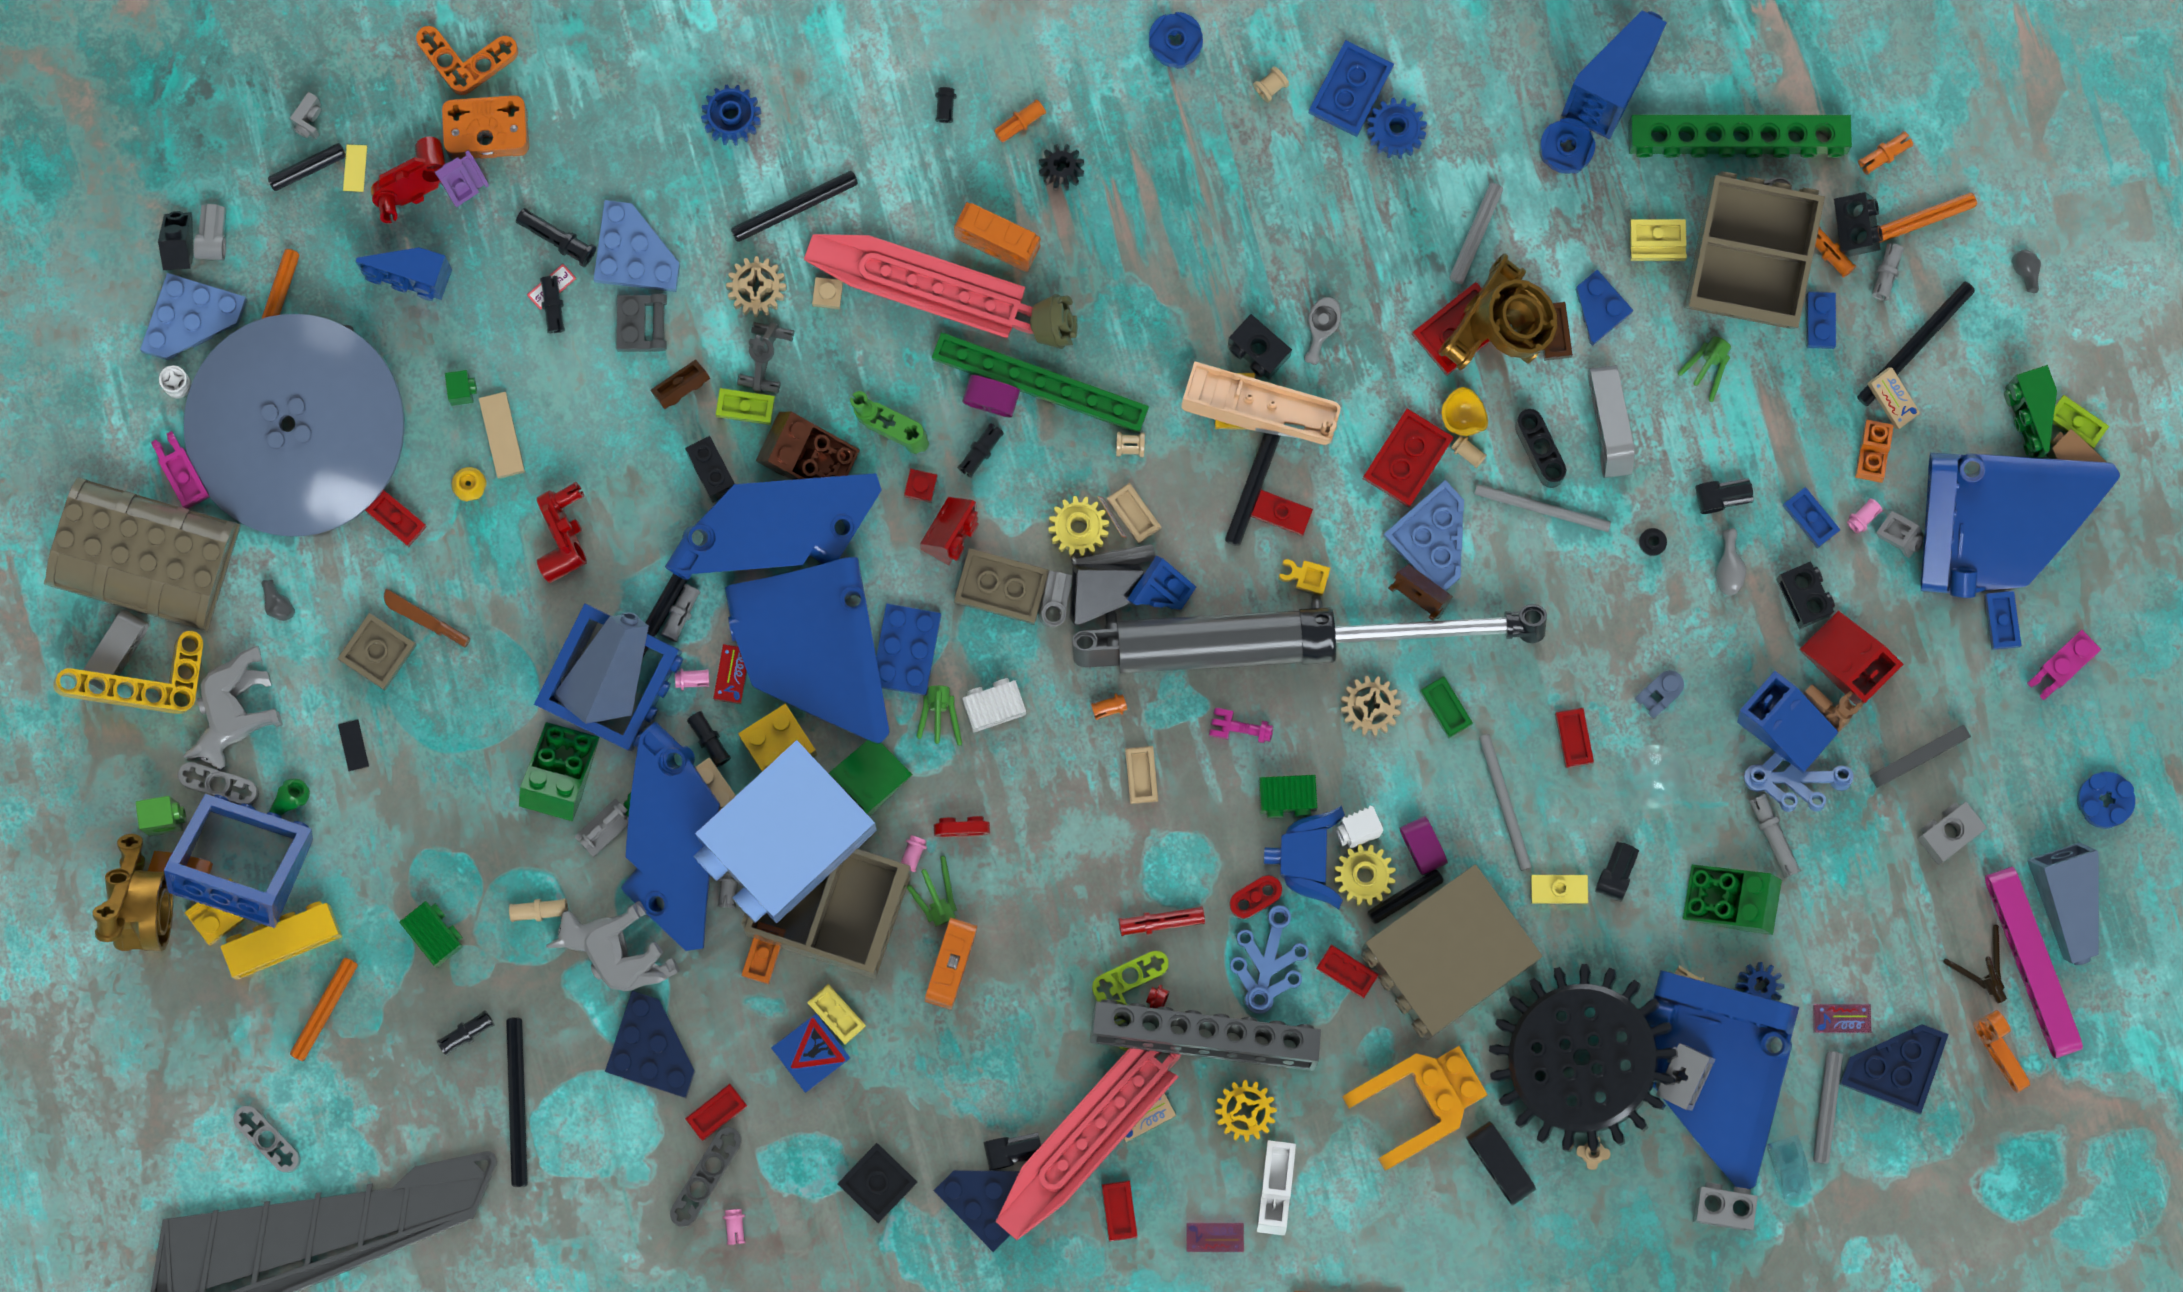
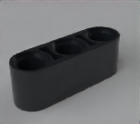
M1525 409L1516 420V433L1540 482L1548 488L1557 487L1566 475V465L1540 413L1535 409ZM1525 418H1530L1535 422L1536 427L1534 429H1526L1521 421ZM1543 443L1546 445L1548 452L1545 454L1537 453L1534 450V444ZM1550 467L1557 469L1560 477L1556 479L1548 477L1546 469Z
M1490 1121L1466 1136L1468 1143L1511 1205H1515L1536 1190L1534 1183Z

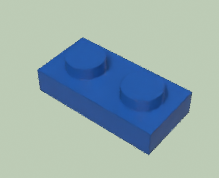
M1808 292L1807 348L1834 349L1836 347V293Z
M1806 487L1782 505L1817 549L1840 531V528Z
M2014 591L1984 595L1992 650L2022 646Z

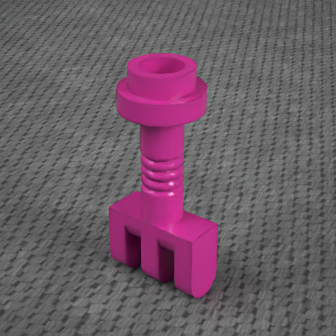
M1221 708L1214 709L1213 714L1223 716L1224 720L1212 719L1211 725L1222 727L1221 731L1210 729L1209 736L1228 740L1230 731L1258 736V742L1260 743L1271 741L1274 726L1269 725V722L1262 721L1261 726L1241 723L1233 720V711Z

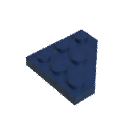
M632 991L605 1072L687 1098L695 1070L660 1000Z
M1921 1024L1851 1056L1847 1060L1839 1085L1920 1115L1949 1034Z
M954 1170L933 1191L994 1252L1010 1236L1008 1232L996 1223V1220L1020 1171Z

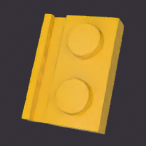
M196 903L184 912L209 946L246 919L200 903Z

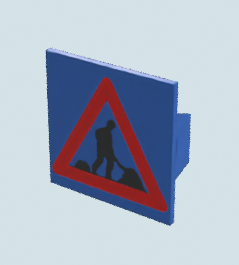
M817 1013L771 1047L805 1093L851 1059Z

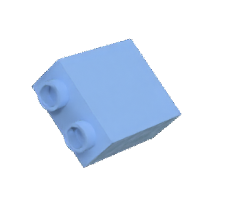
M796 740L695 833L704 847L693 857L716 881L727 871L743 887L732 897L733 900L755 923L767 913L777 924L873 835L877 829L875 822Z

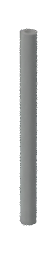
M1477 484L1474 495L1605 532L1609 531L1611 522L1480 484Z
M1490 734L1479 737L1520 869L1521 871L1532 868Z

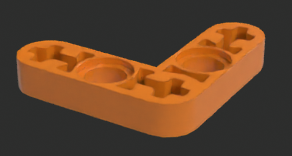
M422 27L416 35V41L421 51L451 90L458 95L470 93L513 62L518 56V46L515 40L509 36H501L463 63L435 27ZM425 35L434 36L433 40L438 47L435 52L428 42L423 44L425 42ZM503 44L506 47L512 45L510 47L511 53L508 55L505 52L499 54L501 52L500 46ZM492 51L494 52L495 56L498 55L497 58L500 62H498L497 64L493 56L490 54ZM443 54H449L453 57L452 64L448 67H441L438 64V59ZM481 59H487L491 62V67L486 72H480L476 69V64ZM457 70L461 78L468 77L466 79L467 85L464 87L461 84L455 86L457 80L452 72Z
M1995 1010L1975 1021L1973 1027L2011 1088L2016 1093H2019L2030 1086L2027 1075L2002 1038L2011 1032L2004 1016L1998 1010Z

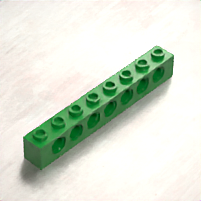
M1631 115L1628 122L1629 154H1636L1639 158L1652 157L1653 154H1664L1666 158H1676L1680 154H1691V157L1703 158L1708 156V154H1718L1721 158H1731L1735 154H1746L1748 158H1758L1762 154H1773L1775 158L1789 157L1790 154H1800L1803 158H1813L1817 154H1828L1830 158H1840L1844 154H1848L1852 147L1851 115ZM1654 132L1661 133L1665 140L1657 142L1653 140L1651 134ZM1736 132L1744 134L1746 141H1737L1733 134ZM1818 132L1824 133L1828 137V141H1819L1815 134ZM1679 133H1688L1692 141H1682L1679 138ZM1706 133H1715L1719 137V141H1709ZM1761 133H1770L1774 141H1764ZM1788 133H1797L1801 141L1793 142L1788 137Z

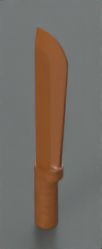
M388 589L385 590L384 601L388 608L434 631L439 636L443 634L463 647L468 646L471 640L468 636L445 622L438 620Z

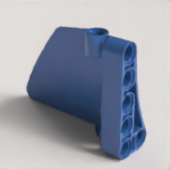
M1930 453L1921 591L1950 593L1951 596L1973 598L1976 596V593L1981 591L2028 586L2060 551L2120 477L2119 471L2111 462L1973 453L1966 455ZM1970 461H1975L1979 464V469L1974 474L1964 472L1965 465Z
M1660 970L1653 999L1656 998L1660 1003V1006L1655 1012L1648 1015L1646 1020L1650 1027L1670 1022L1673 1030L1666 1035H1660L1655 1038L1657 1049L1677 1048L1680 1043L1716 1059L1692 1111L1685 1110L1665 1099L1663 1100L1734 1186L1752 1189L1757 1183L1792 1049L1791 1038L1799 1007ZM1778 1037L1782 1042V1048L1779 1052L1774 1053L1771 1049V1042L1774 1038ZM1667 1059L1658 1060L1657 1072L1666 1073L1670 1065ZM1679 1071L1678 1076L1682 1078L1681 1080L1687 1081L1688 1076L1685 1072ZM1654 1082L1653 1087L1656 1089V1091H1658V1089L1656 1088L1657 1082Z

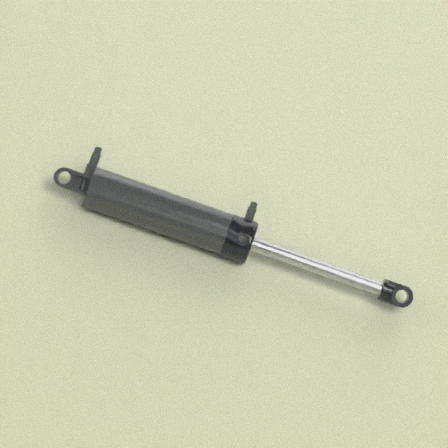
M1318 594L1312 596V608L1299 609V611L1117 621V614L1113 610L1105 614V629L1085 630L1074 635L1072 640L1073 660L1080 667L1120 666V673L1296 663H1302V665L1333 663L1336 660V643L1505 634L1506 639L1520 637L1527 643H1537L1545 637L1547 613L1543 607L1530 604L1524 606L1520 612L1505 611L1504 617L1335 627L1333 609L1330 607L1323 608L1321 597Z

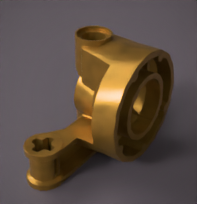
M1505 253L1491 266L1488 280L1483 288L1468 303L1464 310L1466 315L1439 349L1438 353L1441 356L1446 355L1456 363V368L1460 371L1470 363L1481 343L1487 338L1497 350L1510 357L1521 358L1527 364L1532 362L1540 351L1544 350L1553 341L1557 330V313L1551 299L1539 286L1530 281L1522 280L1526 270L1524 268L1519 269L1508 260V255Z
M126 834L117 840V847L121 851L122 856L120 859L121 868L110 870L105 875L108 900L93 910V918L97 922L95 937L101 942L113 941L115 949L120 951L132 949L163 951L166 949L171 933L173 894L168 893L164 872L143 871L145 857L141 854L143 847L142 837L137 834Z

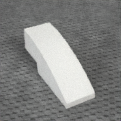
M1270 1140L1267 1142L1257 1232L1285 1236L1296 1144Z

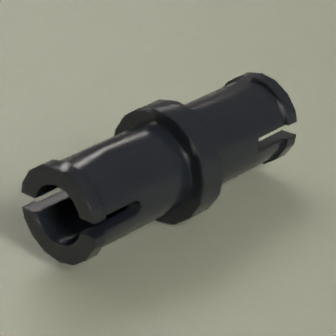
M551 276L542 277L540 282L544 302L541 303V306L545 310L547 333L552 334L553 331L554 333L564 332L565 328L561 309L564 303L563 300H560L558 276H552V278Z
M990 423L979 440L971 444L970 452L957 467L964 475L967 472V476L972 478L984 459H989L991 456L990 451L1004 435V432L999 427L994 429L995 425Z
M699 711L687 719L688 724H690L699 738L698 743L700 747L706 749L715 766L720 767L726 764L731 759V756L718 739L720 735L717 731H713L703 712Z
M484 1010L467 1023L461 1022L458 1024L456 1030L437 1040V1043L442 1052L447 1056L463 1044L472 1043L474 1037L495 1026L487 1011Z

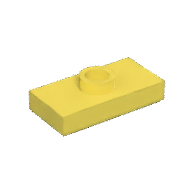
M1531 875V904H1588V875Z
M829 984L807 1002L844 1045L866 1027Z

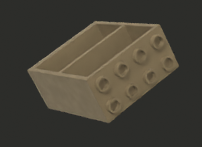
M1721 171L1718 175L1711 177L1709 181L1684 308L1796 329L1799 327L1825 196L1818 195L1819 190L1805 187L1799 189V191L1791 190L1792 185L1775 182L1772 186L1764 185V179L1755 177L1745 178V181L1736 179L1737 174Z
M857 848L777 924L767 913L756 923L745 913L741 925H743L744 932L749 938H756L780 946L782 949L876 979L912 874L911 867ZM758 922L785 929L784 938L756 929Z
M1476 864L1365 942L1362 947L1364 952L1361 955L1369 968L1375 967L1380 974L1378 980L1387 992L1392 990L1397 999L1394 1002L1404 1015L1408 1013L1413 1019L1411 1026L1420 1038L1425 1036L1427 1040L1480 1004L1543 957Z

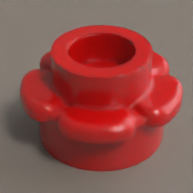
M1159 985L1157 989L1152 987L1146 1003L1150 1004V1008L1154 1009L1164 1007L1170 991L1163 989V985Z

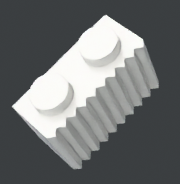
M1008 678L1001 679L993 683V688L983 691L982 687L967 691V696L962 698L973 733L1026 715V709L1016 680L1009 682Z
M1369 806L1368 809L1364 808L1363 811L1354 812L1353 815H1348L1347 818L1343 817L1340 826L1337 827L1336 835L1342 846L1347 845L1348 849H1354L1360 844L1363 845L1379 838L1383 832V827L1374 807Z

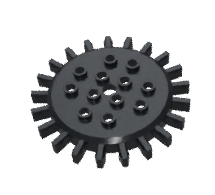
M1581 964L1579 971L1580 983L1567 985L1566 974L1560 967L1554 968V978L1558 985L1557 989L1546 993L1543 985L1533 978L1529 981L1530 986L1538 996L1534 1003L1527 1006L1518 997L1512 996L1509 999L1513 1008L1523 1014L1517 1025L1504 1019L1496 1020L1495 1025L1502 1031L1512 1033L1510 1046L1490 1045L1489 1052L1496 1056H1508L1509 1068L1496 1070L1490 1073V1077L1493 1081L1499 1082L1512 1079L1515 1087L1512 1092L1504 1094L1499 1099V1102L1505 1107L1521 1099L1527 1106L1526 1110L1515 1121L1519 1128L1528 1125L1534 1116L1542 1119L1544 1124L1538 1132L1537 1141L1543 1144L1550 1138L1554 1127L1564 1130L1562 1147L1566 1152H1571L1576 1133H1587L1590 1151L1592 1153L1599 1152L1598 1132L1610 1129L1613 1140L1619 1146L1624 1145L1625 1136L1620 1130L1619 1124L1630 1118L1637 1128L1645 1131L1648 1129V1125L1645 1119L1637 1113V1110L1644 1102L1649 1103L1654 1109L1664 1110L1666 1106L1660 1098L1650 1094L1654 1082H1660L1664 1085H1675L1676 1079L1668 1073H1659L1657 1068L1658 1060L1677 1058L1678 1051L1672 1048L1657 1049L1655 1040L1656 1037L1671 1032L1673 1027L1670 1022L1650 1027L1646 1017L1659 1008L1660 1003L1654 998L1638 1009L1631 1002L1641 987V984L1635 979L1628 984L1625 992L1621 995L1612 990L1617 977L1615 969L1609 968L1605 973L1602 986L1590 984L1591 970L1589 965ZM1588 1008L1595 1009V1015L1592 1018H1588L1585 1015ZM1564 1011L1567 1013L1566 1020L1558 1021V1013ZM1625 1032L1627 1034L1625 1042H1618L1617 1035L1619 1033ZM1597 1036L1599 1038L1596 1046L1589 1044L1590 1037ZM1567 1039L1571 1045L1568 1049L1563 1050L1561 1042ZM1540 1043L1542 1045L1540 1053L1533 1052L1534 1044ZM1579 1050H1587L1590 1054V1060L1585 1065L1575 1063L1574 1056ZM1625 1060L1631 1063V1067L1627 1071L1621 1069V1063ZM1600 1064L1602 1066L1600 1074L1593 1073L1592 1068L1594 1065ZM1567 1068H1573L1574 1075L1571 1078L1564 1076V1071ZM1543 1071L1546 1074V1078L1539 1082L1536 1080V1074ZM1600 1092L1606 1095V1099L1602 1103L1596 1101V1095ZM1569 1097H1577L1578 1102L1575 1106L1568 1105Z

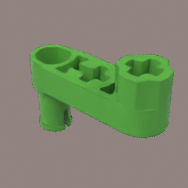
M862 391L852 394L854 398H850V403L854 407V413L859 422L868 429L905 446L912 454L927 450L930 443L920 423L880 403L872 402ZM880 415L887 422H891L893 419L895 422L894 427L888 426L886 428L885 424L879 420Z

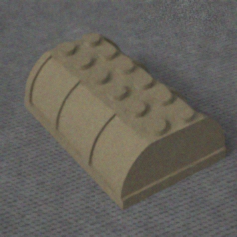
M77 477L68 494L53 540L44 585L208 632L241 526L232 521H226Z

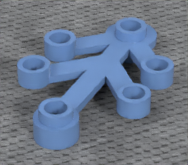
M1776 752L1763 765H1752L1747 768L1744 774V782L1750 790L1755 792L1765 791L1786 812L1795 810L1798 798L1793 793H1784L1775 784H1785L1807 802L1811 810L1821 811L1826 803L1825 796L1820 792L1813 793L1802 783H1830L1834 789L1844 791L1851 786L1854 778L1853 772L1846 766H1837L1833 771H1805L1802 773L1791 764L1784 772H1773L1782 760H1785ZM1838 773H1844L1847 775V778H1840ZM1754 775H1762L1763 779L1757 780ZM1790 799L1794 804L1787 805L1784 800ZM1819 799L1822 804L1816 805L1812 800Z
M1275 906L1269 912L1268 921L1271 925V930L1264 957L1253 941L1254 936L1251 931L1241 930L1237 935V943L1245 948L1260 973L1258 983H1255L1247 971V962L1242 957L1232 959L1230 970L1239 976L1248 991L1245 997L1246 1006L1251 1012L1256 1014H1263L1269 1011L1273 1005L1274 997L1289 988H1297L1302 982V976L1299 972L1290 971L1286 974L1285 979L1268 988L1272 975L1295 961L1305 960L1309 953L1308 947L1305 944L1298 943L1293 946L1290 952L1275 960L1282 929L1287 927L1291 920V913L1284 906ZM1275 914H1283L1284 921L1282 923L1275 922ZM1248 934L1251 940L1249 943L1244 944L1240 941V936ZM1302 947L1305 950V955L1297 957L1295 955L1296 948ZM1235 961H1241L1244 964V968L1241 971L1234 969L1233 963ZM1292 974L1296 975L1299 979L1295 985L1290 984L1288 981V977ZM1256 995L1264 997L1265 1002L1262 1005H1257L1254 1002Z

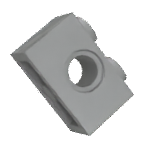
M1955 802L1942 812L1946 817L1937 823L1933 819L1921 828L1924 834L1917 839L1938 865L1987 829L1967 802L1960 806ZM1946 824L1955 827L1957 831L1955 838H1950L1945 834L1944 827Z

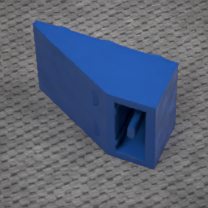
M420 247L358 257L355 261L361 273L365 276V280L374 284H381V281L392 284L391 288L403 293L411 290L417 292L418 297L428 301H433V298L442 300L452 272V268L445 255Z
M1776 671L1770 675L1741 708L1737 720L1738 724L1802 773L1809 768L1838 734L1835 727L1807 697Z

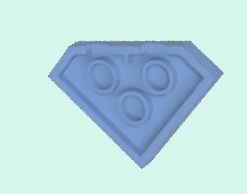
M605 200L594 282L676 292L680 269L677 259L632 203Z
M167 273L140 351L158 358L170 360L178 356L179 353L212 339L214 335L238 326L248 299L235 293Z
M1444 480L1383 535L1409 565L1445 591L1461 578L1464 499Z

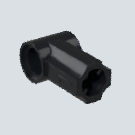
M1749 478L1724 483L1711 481L1695 486L1701 514H1712L1720 512L1726 507L1753 503L1754 501L1752 483Z
M1617 841L1607 867L1603 869L1595 892L1622 902L1630 883L1629 876L1639 850L1629 844Z
M1038 1133L1010 1139L1009 1137H1003L983 1142L990 1171L1010 1167L1017 1162L1028 1161L1041 1146Z

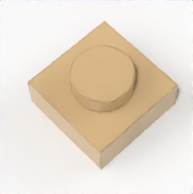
M815 277L813 307L840 309L843 282L837 279Z

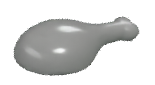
M1325 297L1317 301L1309 313L1308 323L1312 334V342L1309 351L1304 356V361L1313 365H1317L1320 361L1319 352L1324 340L1332 335L1340 324L1341 309L1338 302L1331 297Z
M1735 528L1723 531L1725 549L1716 571L1718 587L1724 594L1729 596L1739 592L1746 577L1745 564L1736 552L1735 543L1738 533Z

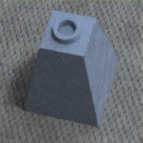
M624 612L622 615L609 617L558 687L554 698L585 724L631 716L649 625L631 612Z
M2079 842L2027 860L2063 959L2072 964L2074 963V965L2086 964L2091 961V957L2099 955V855L2096 849Z

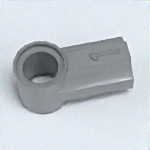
M217 204L201 205L199 234H196L194 240L195 259H225V207Z
M1048 571L1042 605L1038 612L1039 620L1043 625L1055 627L1065 621L1072 575ZM1050 606L1055 607L1059 612L1056 622H1050L1045 616V612Z

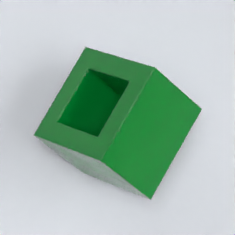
M467 370L445 373L447 396L451 406L473 403V394H477L475 377L470 378Z

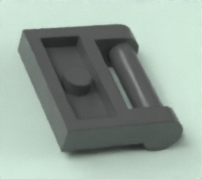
M617 295V352H660L667 350V341L664 340V305H667V295ZM646 306H653V340L645 341Z

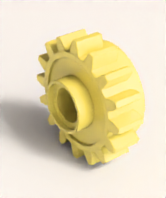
M1073 496V503L1071 504L1065 499L1062 500L1063 508L1061 509L1056 506L1054 508L1057 517H1049V522L1055 525L1048 528L1049 534H1055L1052 538V544L1059 543V552L1062 553L1066 549L1069 551V557L1073 556L1074 553H1079L1080 557H1084L1087 551L1092 555L1095 554L1094 547L1096 545L1101 548L1104 546L1101 537L1108 538V532L1103 528L1109 526V520H1102L1106 515V511H1097V501L1089 505L1088 497H1085L1083 502H1078L1077 496ZM1075 522H1082L1087 528L1082 533H1076L1071 529V525Z
M1360 844L1357 846V852L1355 853L1352 849H1347L1348 858L1340 856L1338 859L1343 866H1335L1334 871L1340 874V876L1334 879V883H1341L1338 893L1345 892L1347 894V902L1352 898L1355 899L1356 906H1360L1362 901H1366V904L1370 907L1372 906L1373 899L1381 903L1383 901L1381 894L1389 895L1391 893L1387 885H1394L1396 881L1389 877V875L1396 871L1395 868H1388L1387 866L1392 860L1391 857L1383 859L1384 850L1381 849L1374 853L1373 845H1370L1367 851H1364ZM1361 869L1369 870L1372 874V880L1366 883L1360 881L1357 877V872Z

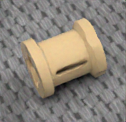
M1275 66L1271 68V73L1260 82L1255 81L1253 83V87L1258 95L1267 103L1272 100V96L1281 88L1289 86V81L1285 75Z
M1117 432L1116 457H1121L1122 454H1133L1144 458L1145 433L1122 435L1121 432ZM1124 443L1137 444V446H1124Z

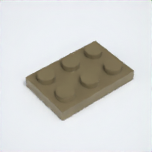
M969 548L954 603L1035 625L1045 590L1048 571L1050 570Z

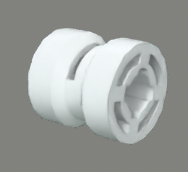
M168 366L162 370L159 376L161 387L170 397L176 399L183 398L189 393L192 385L191 380L179 366Z

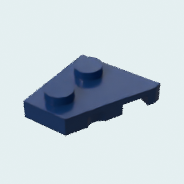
M1598 270L1592 273L1575 289L1578 301L1581 304L1583 320L1587 326L1588 339L1592 346L1634 311Z
M1156 556L1127 601L1135 605L1144 604L1153 607H1168L1170 609L1182 610L1196 589V586L1166 560Z

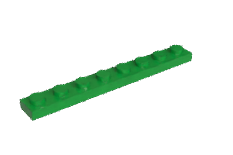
M942 332L932 355L933 361L973 375L1014 386L1020 392L1140 434L1149 410V406Z

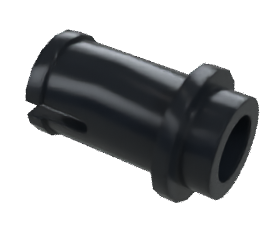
M940 87L938 92L935 93V97L938 98L936 122H953L954 99L957 98V95L954 93L955 89Z

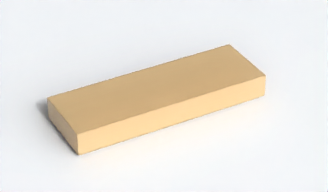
M502 392L479 398L497 478L501 479L525 473L507 393Z

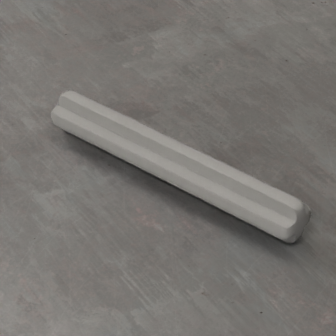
M1496 183L1489 184L1449 278L1454 283L1463 284L1503 192V187Z
M1830 1051L1826 1054L1813 1157L1814 1162L1827 1164L1830 1161L1843 1055L1839 1052Z

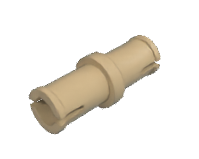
M566 898L552 901L535 899L532 903L509 905L511 922L532 919L540 922L543 921V918L561 917L562 912L568 910Z

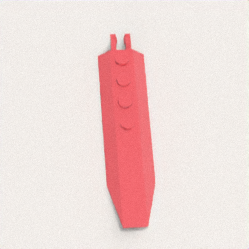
M812 235L804 261L850 287L1007 339L1012 328L1028 334H1034L1030 323L1016 319L1018 312L1029 317L1032 316L1033 307L1021 303L1025 291L1024 286L870 235Z
M1129 1048L1022 1166L996 1223L1014 1239L1019 1240L1063 1206L1178 1079V1076L1169 1071V1069L1174 1066L1182 1054L1170 1053L1165 1061L1161 1063L1156 1058L1162 1052H1148L1142 1049Z

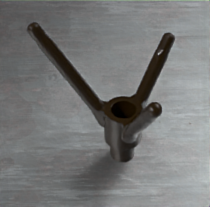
M1996 924L1993 925V963L1989 956L1985 958L1989 972L1988 975L1980 978L1948 959H1944L1943 963L1976 982L1983 989H1987L1989 995H1993L1996 1002L2001 1003L2007 997L2003 991L2005 987L2001 981L1999 926Z

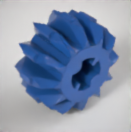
M1758 962L1756 970L1749 964L1746 966L1748 974L1744 972L1738 974V977L1744 982L1736 983L1735 988L1744 989L1745 993L1779 1001L1782 996L1775 990L1784 989V984L1776 983V980L1782 977L1781 973H1777L1774 976L1771 975L1774 969L1773 965H1769L1764 971L1763 962ZM1756 979H1759V983L1762 981L1765 983L1764 993H1761V990L1756 991L1754 989V986L1757 984Z

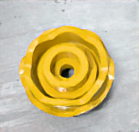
M465 467L458 470L451 482L452 491L462 501L479 499L487 485L485 476L474 467ZM468 481L471 482V485H470V486H467V485H466V483H467Z

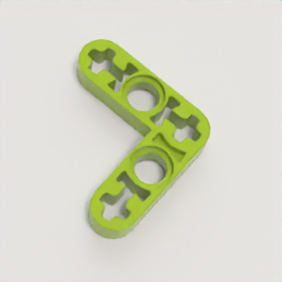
M1152 951L1095 978L1092 985L1096 1001L1107 1000L1104 992L1099 993L1097 991L1100 987V981L1104 980L1106 984L1111 983L1113 986L1109 989L1111 997L1113 998L1115 995H1118L1120 999L1114 1001L1117 1004L1127 1005L1122 994L1165 974L1169 965L1167 956L1161 951ZM1152 957H1155L1157 960H1163L1164 963L1161 964L1160 971L1151 968L1146 971L1149 977L1143 978L1142 969L1137 963L1143 962V967L1151 964ZM1133 968L1138 972L1139 977L1135 983L1128 984L1123 980L1122 973L1125 969ZM1122 1019L1115 1021L1118 1026H1122L1126 1021ZM1119 1047V1049H1121L1124 1052H1126L1129 1049L1126 1047Z

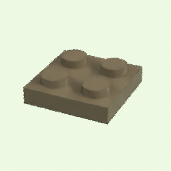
M369 613L337 659L385 691L417 644Z

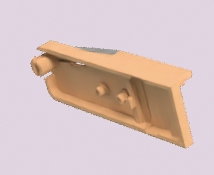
M1195 361L1181 405L1184 411L1249 430L1300 438L1322 445L1331 443L1334 431L1337 429V421L1341 409L1338 403ZM1284 423L1304 426V429L1284 425Z

